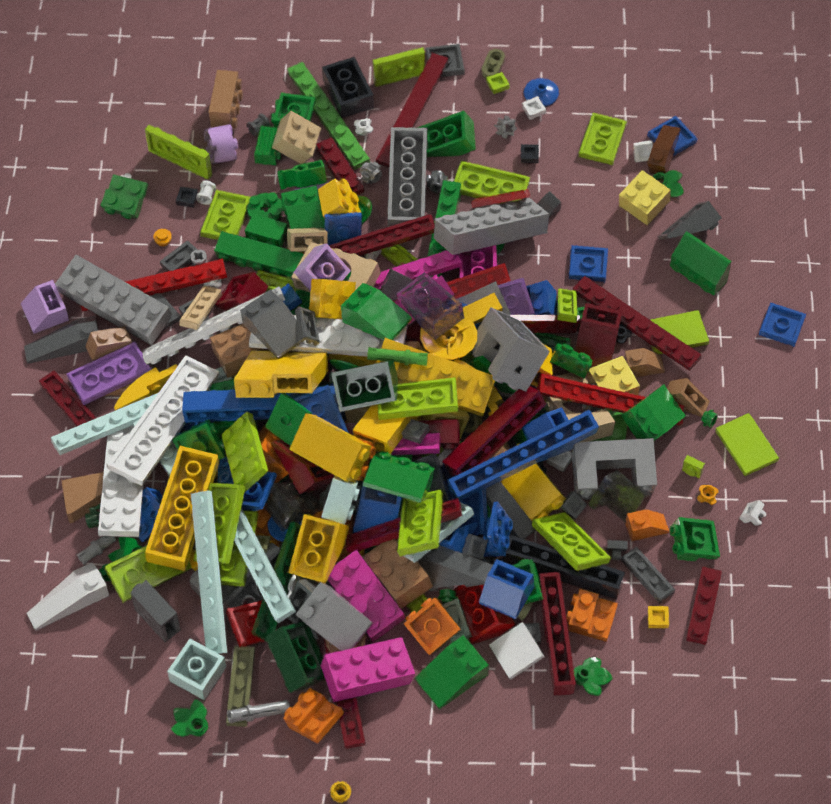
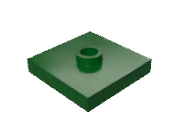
M281 393L265 427L291 446L305 414L312 413L286 393Z

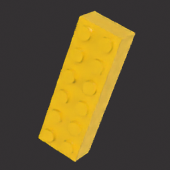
M387 338L384 339L381 349L406 351L407 349L410 352L427 353ZM428 353L427 366L409 364L407 366L405 363L394 362L398 384L456 377L458 408L481 417L483 416L495 382L492 379L493 375Z
M183 446L179 447L145 551L146 562L186 571L195 542L191 494L208 491L210 483L214 482L219 466L218 455Z

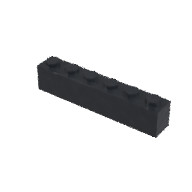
M512 535L509 536L510 543L506 550V555L503 556V562L515 565L521 560L532 559L538 574L560 572L561 582L617 600L625 572L605 565L576 571L556 549Z

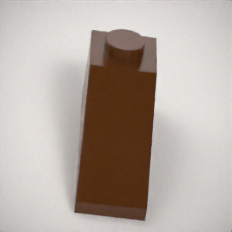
M663 125L647 162L649 173L656 174L669 171L681 128Z

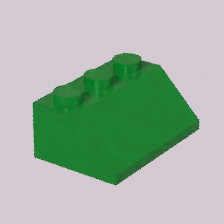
M686 231L671 256L670 267L675 272L684 275L690 282L700 286L705 292L715 296L728 281L732 261Z
M377 452L372 458L363 486L422 502L430 491L435 468L430 467L427 463L411 462L406 457H393L388 452Z

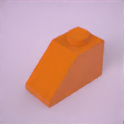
M647 509L627 514L625 525L631 542L669 533L664 514Z

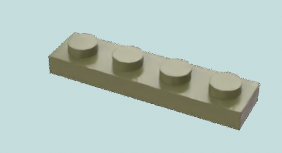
M234 646L227 711L250 705L255 647ZM226 718L227 726L247 727L248 725L246 720L229 723Z

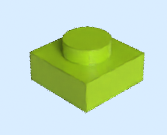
M503 72L486 77V82L493 94L510 88V84Z
M687 455L683 462L682 471L689 476L700 478L705 463Z

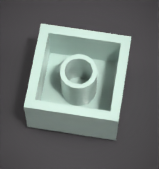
M334 476L322 518L344 525L347 519L351 520L355 505H352V501L357 500L361 486H357L359 480L348 482Z
M189 639L167 671L169 681L205 700L226 669L225 657Z

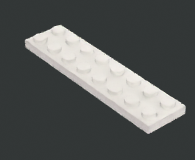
M280 286L272 290L282 301L285 300ZM260 296L204 321L198 330L186 329L143 349L145 363H158L162 360L161 357L173 356L179 352L178 349L183 347L190 348L196 344V341L200 339L207 340L214 336L213 333L219 330L224 332L230 329L232 324L243 323L240 310Z
M316 318L320 342L314 346L312 342L308 344L305 340L290 351L327 352V354L367 357L368 348L381 349L384 340L342 322V319ZM407 326L393 341L405 344ZM251 333L249 339L250 348L268 349Z
M185 356L109 461L107 469L142 486L172 444V439L179 434L186 424L182 413L183 393L209 391L212 384L218 378L219 371Z
M133 425L107 436L98 536L139 537L143 485L141 486L107 469V464L134 428Z

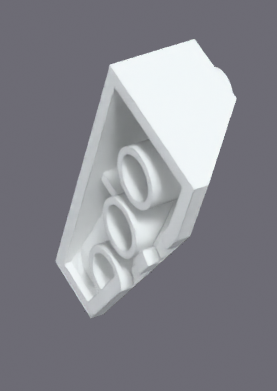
M93 563L87 564L73 571L28 611L27 615L36 631L108 597L107 586L97 567Z

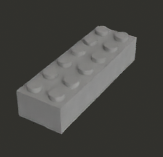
M391 127L388 227L425 216L427 128Z
M524 198L517 201H508L504 204L491 205L486 208H476L468 212L463 211L454 215H444L435 219L434 239L452 255L546 234L549 213L532 199Z
M78 255L74 256L55 283L60 294L118 327L125 326L127 332L150 345L154 343L172 317L169 306Z

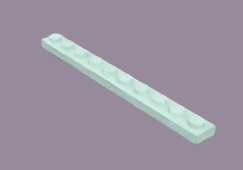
M222 367L215 369L219 371V376L214 383L233 379L232 377L227 378ZM158 393L51 437V442L59 455H62L132 426L134 422L142 417Z

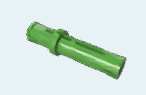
M369 347L367 360H394V362L405 363L407 366L409 364L427 366L428 353L410 352L407 349L406 351Z

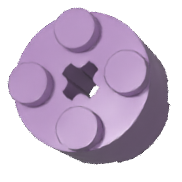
M231 124L204 130V141H207L208 146L206 151L210 154V161L213 164L237 159L235 149H238V143L236 138L233 139L232 137L233 130Z

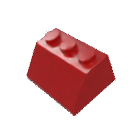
M459 585L454 589L456 597L461 601L472 637L469 638L471 644H477L500 636L515 625L512 617L479 604L484 585L470 587Z

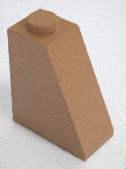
M104 472L61 480L69 523L79 520L85 516V513L90 512L89 508L101 503Z

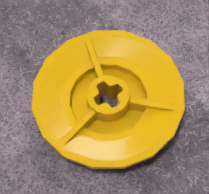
M444 311L432 315L424 322L420 331V340L428 353L448 360H455L466 356L473 350L477 342V329L467 316L457 312Z

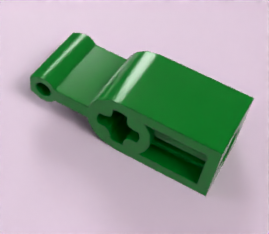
M322 160L294 166L293 169L277 171L280 189L294 186L302 188L327 183L325 166Z

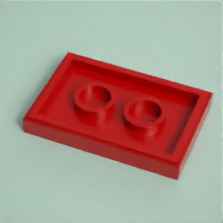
M528 189L477 198L472 200L471 205L472 208L524 199L530 196V192Z

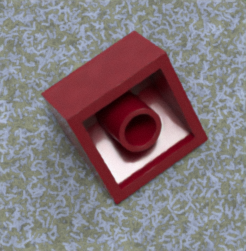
M254 272L234 276L215 305L225 311L230 310L264 294L269 286Z

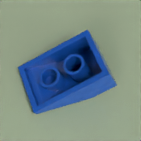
M275 472L264 474L244 493L241 506L243 511L263 509L277 476Z

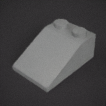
M322 582L319 583L296 613L309 627L341 651L354 648L373 624L334 589Z

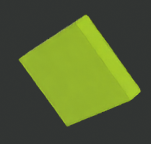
M424 48L374 59L373 83L375 87L420 76L425 67Z
M592 113L578 157L613 165L627 121Z
M216 190L200 232L201 237L218 240L221 231L239 236L247 214L250 197Z
M699 310L650 319L691 348L709 344ZM651 345L653 352L657 354H663L661 351H659Z
M750 413L716 427L715 432L744 476L779 461L778 455Z

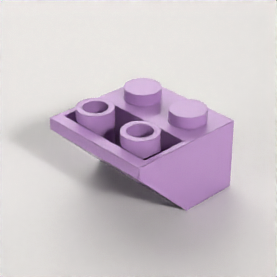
M53 280L35 286L21 302L22 309L34 334L69 321L65 305Z

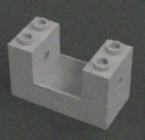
M490 307L477 330V342L472 350V355L474 357L483 355L491 362L488 371L493 375L492 379L501 384L503 382L508 383L509 387L517 391L518 389L527 391L550 351L522 321Z
M653 438L578 442L573 445L571 454L574 491L582 500H589L595 496L598 489V469L631 468L633 494H638L639 497H647L654 492L657 486Z

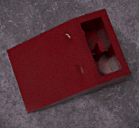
M585 303L575 352H582L590 356V359L593 360L591 367L612 360L622 316L621 310Z
M283 440L271 443L299 494L324 488L333 481L334 474L323 470L318 465L289 450L291 446Z

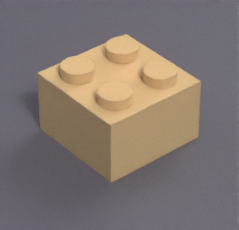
M290 111L280 120L272 148L303 164L313 156L321 128Z

